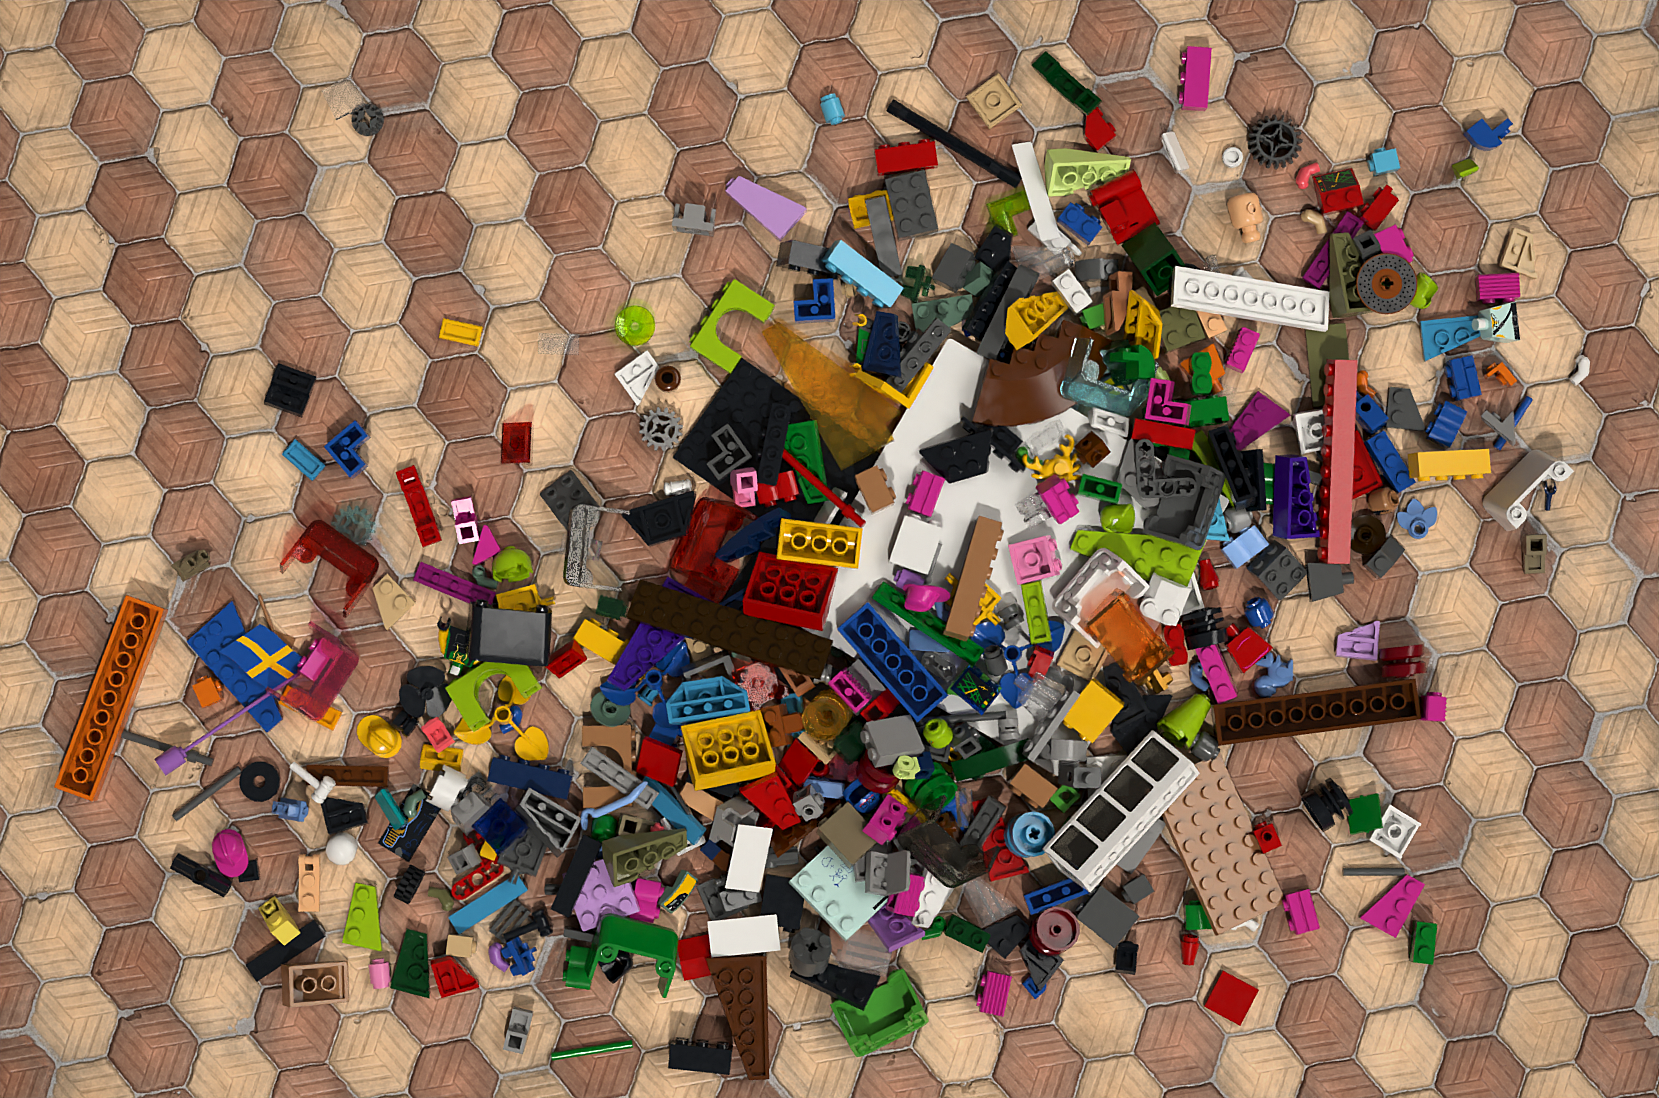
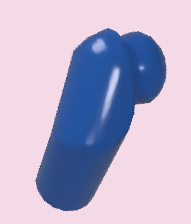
M512 706L510 708L513 714L512 721L519 727L523 713L518 706ZM510 724L499 725L503 734L514 729Z

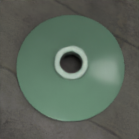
M602 691L593 697L590 704V710L595 720L608 727L624 724L630 715V705H616L609 701Z

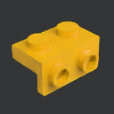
M877 190L866 195H855L848 199L854 229L870 226L865 199L885 196L890 221L893 220L887 190Z

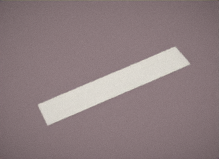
M1032 143L1012 144L1041 241L1061 238Z

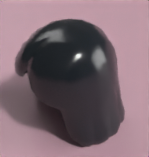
M622 950L618 951L617 957L612 962L604 963L598 961L601 970L612 984L632 969L634 963L630 952ZM619 958L623 965H620L616 959Z

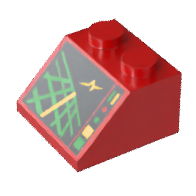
M1352 168L1312 177L1322 216L1361 208L1364 205L1360 185Z

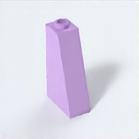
M738 176L736 179L732 178L725 186L727 188L725 190L726 194L779 241L786 236L807 212L804 206L741 176Z

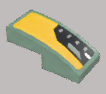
M681 870L673 887L666 886L658 904L667 912L673 913L691 894L698 879L688 871Z

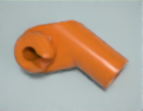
M1360 370L1357 373V391L1364 396L1368 394L1373 398L1376 391L1368 386V373L1365 370Z

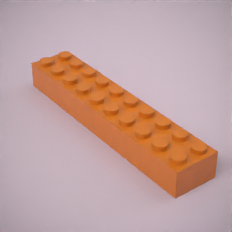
M125 596L54 788L90 801L98 800L168 609L133 596Z

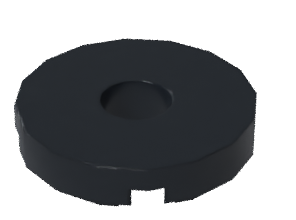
M257 761L243 769L239 779V786L242 793L248 799L254 802H264L277 794L280 788V775L273 765ZM257 776L265 778V785L261 788L255 785V778Z

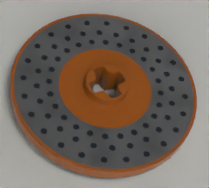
M1390 253L1378 254L1368 259L1361 266L1356 278L1357 294L1361 302L1371 311L1379 314H1394L1405 309L1414 299L1417 291V276L1411 264L1404 258ZM1385 278L1388 279V282H1392L1388 289L1381 285Z

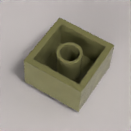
M1170 307L1159 311L1163 323L1160 342L1165 354L1205 339L1195 310Z

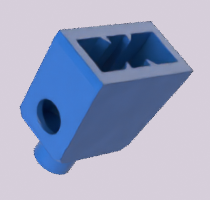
M1356 390L1355 419L1367 435L1371 437L1386 425L1389 418L1368 394L1362 398ZM1364 407V408H1366L1368 411H1367V412H1364V411L1361 410V408Z

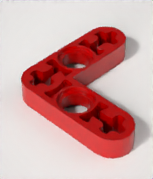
M477 826L474 829L478 832L476 837L478 840L482 837L485 842L486 837ZM463 832L464 840L468 846L476 842L474 838H468ZM484 842L478 843V844L475 846V849L477 850V852H478V848H479L481 845H483ZM498 854L494 861L480 856L482 860L480 864L482 866L456 882L451 889L452 896L457 900L466 899L499 877L504 871V866L502 865L498 868L499 873L494 871L489 874L491 877L489 880L486 873L482 871L484 867L486 871L491 869L492 862L495 865L497 864ZM479 873L483 876L484 881L481 885L473 883L472 877L474 874ZM468 879L469 884L474 890L471 891L469 887L464 891V896L461 894L457 895V886L464 887L467 885L465 880Z

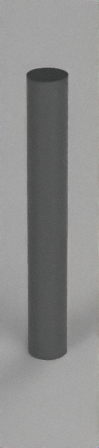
M1343 868L1342 873L1343 876H1404L1405 869Z

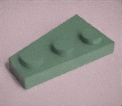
M972 294L911 304L915 330L919 328L923 332L935 318H938L950 328L966 320L974 309Z

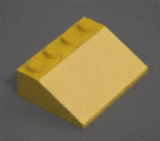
M761 710L681 726L694 791L765 777L775 772L776 762Z

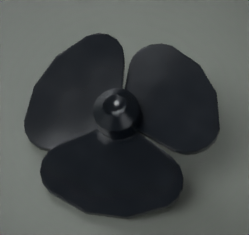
M419 666L407 673V680L412 685L405 684L399 689V699L402 707L408 714L414 718L423 716L425 713V703L427 714L432 718L439 717L447 710L452 699L445 689L449 684L442 683L445 679L444 672L433 666Z

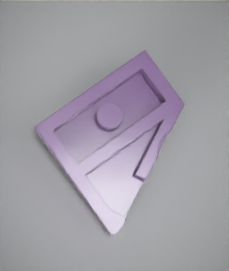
M1375 621L1372 624L1338 635L1335 657L1376 661L1380 621Z

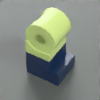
M929 751L922 752L920 757L900 756L892 771L899 779H929L935 767Z

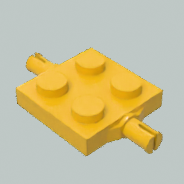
M949 573L945 580L953 586V589L950 593V599L945 601V603L951 607L958 580ZM985 583L984 586L987 587L984 599L980 598L979 605L982 606L978 618L975 617L973 624L977 626L980 621L988 618L996 626L1001 619L992 611L1002 598Z
M536 584L496 594L498 608L532 611V608H536L537 605H555V601H551L555 600L554 596L545 599L539 596Z

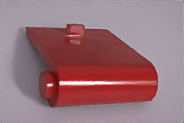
M1134 169L1090 190L1088 199L1093 207H1097L1098 211L1101 207L1118 199L1129 220L1125 231L1119 234L1115 232L1111 234L1117 246L1130 240L1154 222L1157 226L1160 225V221L1142 190L1141 181Z

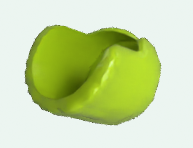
M1419 272L1417 274V291L1410 303L1418 309L1429 307L1432 297L1438 291L1437 284L1425 273Z
M1110 504L1105 506L1100 513L1102 528L1109 533H1130L1135 524L1133 505ZM1118 519V521L1113 525V520Z

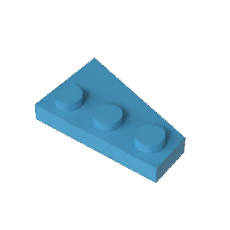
M1478 315L1420 321L1424 362L1480 337V330L1475 331L1472 328V320L1479 318Z

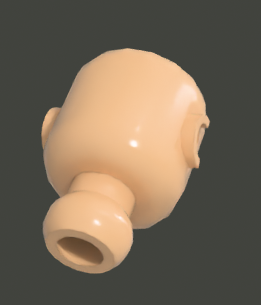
M1245 193L1229 198L1227 207L1230 220L1234 228L1242 229V241L1246 244L1260 240L1261 235L1256 225L1262 223L1264 218L1258 196L1255 193Z

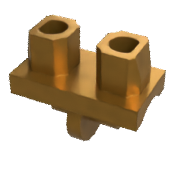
M1158 655L1151 658L1147 657L1137 663L1141 669L1138 674L1142 679L1138 682L1139 686L1145 684L1148 690L1153 688L1156 694L1169 688L1168 685L1173 681L1170 673L1165 672L1161 675L1157 670L1158 667L1163 665Z

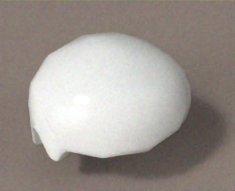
M339 832L333 835L326 845L327 857L336 865L349 864L356 855L358 844L352 835L347 832Z

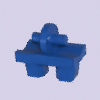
M520 937L507 942V945L501 949L505 959L513 956L516 962L510 966L513 976L521 974L524 976L535 970L532 963L535 961L532 953L537 951L536 947L530 949L527 942L522 943Z

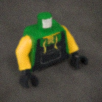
M440 616L437 623L440 651L445 659L452 661L448 673L460 676L464 665L473 668V666L482 664L483 661H475L467 657L464 650L466 631L453 626L449 627L451 619L448 618L447 623H443L441 621L442 616Z

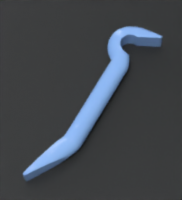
M642 782L628 796L599 809H584L580 814L582 830H587L588 814L598 818L632 803L640 795L648 782Z

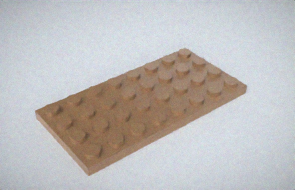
M1220 753L1215 759L1211 758L1209 761H1200L1194 764L1200 774L1162 814L1215 936L1281 905L1282 900L1285 899L1265 853L1262 854L1252 832L1254 830ZM1150 784L1148 786L1151 791L1153 789V786Z

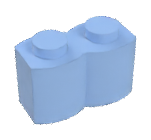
M1255 525L1239 532L1240 536L1236 539L1230 537L1229 542L1225 541L1222 543L1224 548L1221 549V552L1234 569L1239 568L1269 545Z

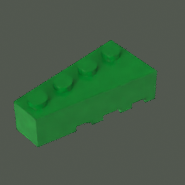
M1218 395L1207 396L1206 399L1202 400L1189 398L1186 399V402H1181L1192 405L1189 426L1145 419L1147 404L1142 409L1143 420L1183 428L1225 424L1229 421L1226 396L1218 397Z

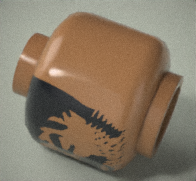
M1384 487L1372 491L1367 504L1374 514L1382 516L1396 510L1399 504V497L1394 490Z

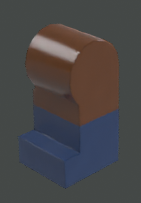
M709 839L700 851L722 870L729 871L732 854L726 853Z

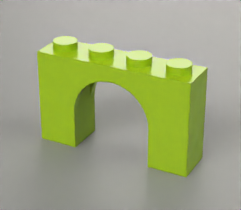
M735 279L732 283L727 282L722 290L724 292L721 300L716 299L711 307L713 312L710 316L706 315L700 324L702 329L699 333L695 332L689 341L691 343L690 349L730 375L741 361L742 356L725 346L718 339L716 326L719 319L729 311L740 310L765 324L775 309L774 304Z
M483 662L478 667L469 669L466 675L461 678L452 680L445 689L468 727L475 732L491 722L479 701L478 694L482 683L492 675H507L512 679L520 694L526 699L542 689L541 684L529 665Z

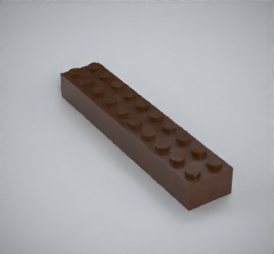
M1416 679L1211 705L1214 735L1218 746L1421 719Z

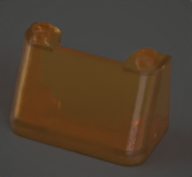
M1116 588L1084 622L1086 626L1083 629L1091 638L1095 636L1124 671L1122 676L1127 682H1134L1136 685H1139L1174 655L1175 652L1169 645L1166 646L1162 638L1148 625L1134 608L1132 602L1129 601L1130 598L1126 593Z

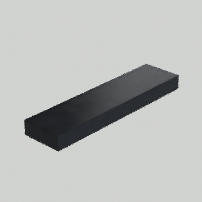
M586 834L583 835L551 906V910L568 918L571 916L602 847V842Z
M315 919L299 929L300 934L286 945L279 942L246 964L256 982L279 968L281 964H285L326 937Z

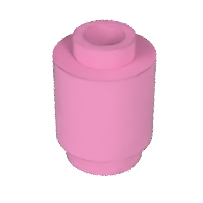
M384 958L373 959L372 963L368 964L370 983L373 984V989L389 987V982L391 981L389 962H384Z

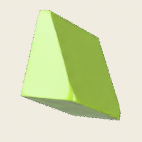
M1466 159L1452 165L1456 179L1471 175L1479 169L1478 165L1471 159Z

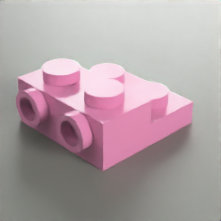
M1051 535L1008 545L1017 585L1060 575L1059 570H1062V563L1059 558L1056 559L1055 550H1057V543L1054 538H1051Z

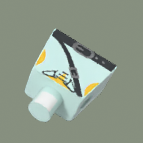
M1516 302L1481 310L1478 312L1479 318L1472 320L1473 330H1480L1483 340L1502 343L1520 340Z

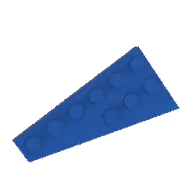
M231 601L186 642L245 708L270 690L252 679L232 659L219 652L246 634L236 606ZM272 694L248 710L267 733L283 720Z

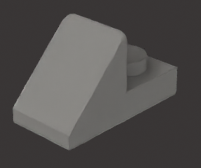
M1486 410L1481 415L1482 421L1512 446L1516 444L1513 411L1502 423V419L1495 412L1489 413Z

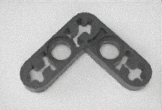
M1140 439L1136 443L1137 489L1140 496L1143 498L1190 496L1196 492L1197 483L1191 477L1156 479L1153 443L1148 439ZM1143 442H1146L1147 446L1151 447L1147 450V457L1151 456V460L1143 459L1139 461V456L1143 457L1142 450H1139ZM1149 463L1152 467L1149 474L1141 473V464ZM1153 476V480H1148V484L1150 487H1153V490H1150L1149 494H1145L1144 491H1141V487L1145 486L1144 480L1140 481V477L1148 478ZM1175 481H1179V485H1185L1186 481H1189L1194 487L1190 488V492L1180 488V493H1176ZM1164 482L1172 483V492L1164 493L1161 489Z

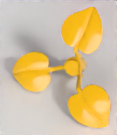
M507 675L499 684L498 696L502 701H509V703L495 710V717L492 718L491 722L473 732L462 718L454 730V734L460 740L469 744L480 745L491 738L492 733L489 727L496 721L503 725L510 724L521 735L515 742V751L519 757L528 761L545 760L548 756L549 744L542 730L532 726L523 733L512 721L513 714L509 709L512 703L522 705L531 696L525 699L512 679Z

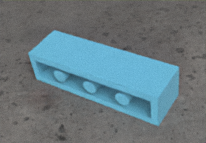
M842 240L834 241L821 260L826 264L825 267L829 271L840 274L842 276L841 279L845 283L853 284L857 287L858 293L864 297L869 296L873 299L872 303L880 309L891 308L904 289Z

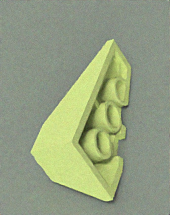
M1067 148L1047 149L1044 169L1048 197L1067 196L1074 194L1073 191L1081 188L1086 190L1092 188L1091 185L1099 182L1106 183L1128 172L1131 159L1125 156Z

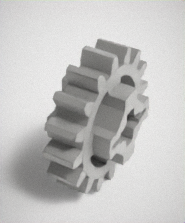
M657 407L656 413L649 410L650 416H643L646 420L645 423L640 422L644 429L640 430L639 433L645 434L642 441L648 440L647 447L654 445L655 451L661 447L664 452L666 446L673 449L672 443H679L677 436H683L679 432V429L683 428V425H678V422L681 420L680 417L674 418L675 412L673 411L669 414L668 408L661 412L660 408ZM658 416L668 417L670 420L662 421L658 418ZM652 420L654 423L653 428L648 432V425ZM661 424L662 427H667L664 429V434L656 433L658 425ZM675 426L674 435L672 438H670V429H672ZM656 437L662 438L664 443H658L652 439Z

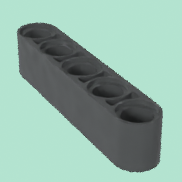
M1021 264L1018 266L980 343L977 354L989 360L998 361L1000 353L1003 352L1009 340L1005 334L1008 307L1019 298H1029L1038 280L1039 272Z

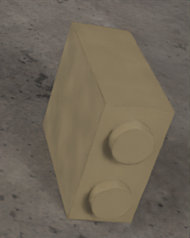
M847 802L844 806L839 804L832 811L834 815L829 819L827 817L822 819L818 823L819 828L816 833L850 869L878 842L862 832L868 822Z

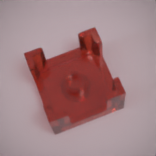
M757 660L731 672L735 684L747 691L750 711L755 712L763 708L761 704L774 698L782 699L789 695L787 687L779 684L773 668L777 666Z

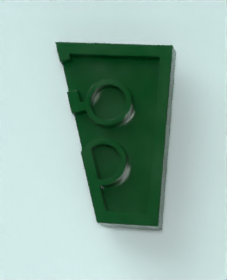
M409 928L406 929L391 981V989L430 999L427 933Z

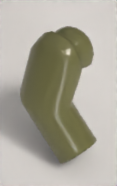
M429 887L428 897L438 898L444 911L452 910L454 899L449 891Z

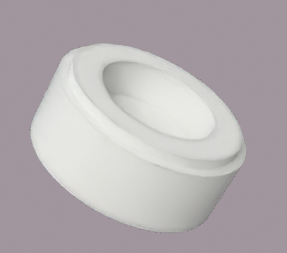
M1236 147L1226 149L1222 155V162L1228 168L1238 167L1243 160L1242 152Z

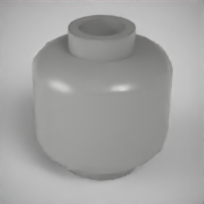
M1231 506L1223 512L1227 531L1238 533L1244 528L1250 527L1253 514L1252 512H1246L1245 508L1236 511Z

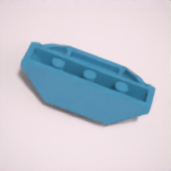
M723 676L682 682L666 702L669 724L688 725L750 712L747 691Z

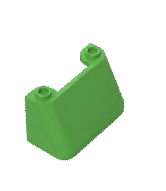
M904 968L896 969L889 973L888 983L874 990L864 1011L839 999L830 1004L844 1036L856 1057L867 1055L928 1023L929 1019Z

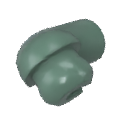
M476 565L472 571L476 583L482 587L497 589L498 581L488 578L482 565Z
M423 789L416 791L406 798L403 812L408 818H414L417 815V803L427 797Z

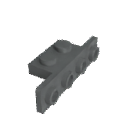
M935 318L924 332L919 328L913 331L908 336L906 344L900 347L901 378L888 376L885 381L897 391L902 392L951 332V329L938 318Z

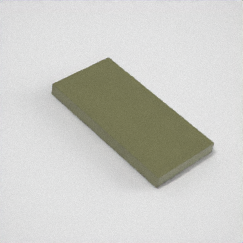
M1346 323L1329 324L1326 332L1304 329L1312 408L1325 405L1323 388L1326 384V375L1324 373L1326 359L1349 360Z

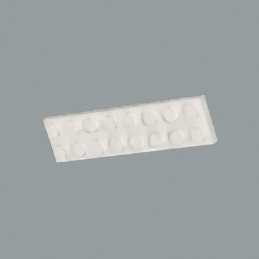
M1175 266L1172 274L1171 307L1326 332L1328 330L1329 292Z

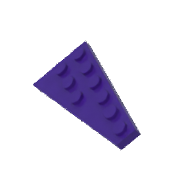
M669 577L666 578L662 585L663 587L711 601ZM640 623L608 677L607 682L625 692L686 637Z

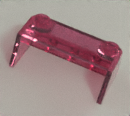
M310 621L308 624L309 629L324 637L321 642V650L326 656L330 657L320 675L308 692L302 688L295 687L284 697L268 686L265 690L267 694L305 718L317 722L324 718L359 663V657L354 650L340 639Z

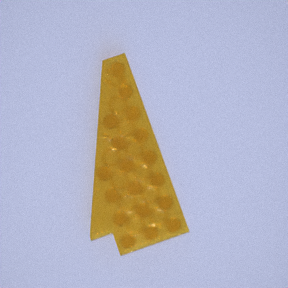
M780 322L762 331V335L812 421L817 420L818 431L841 471L894 441L885 423L901 414L896 407L858 379L851 377L847 371Z

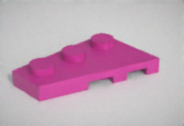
M1405 874L1359 918L1396 938L1425 884Z

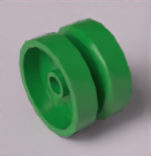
M933 762L935 770L929 779H908L905 784L906 793L915 801L916 806L923 814H932L943 809L953 800L957 793L958 786L948 776L942 765L937 762Z

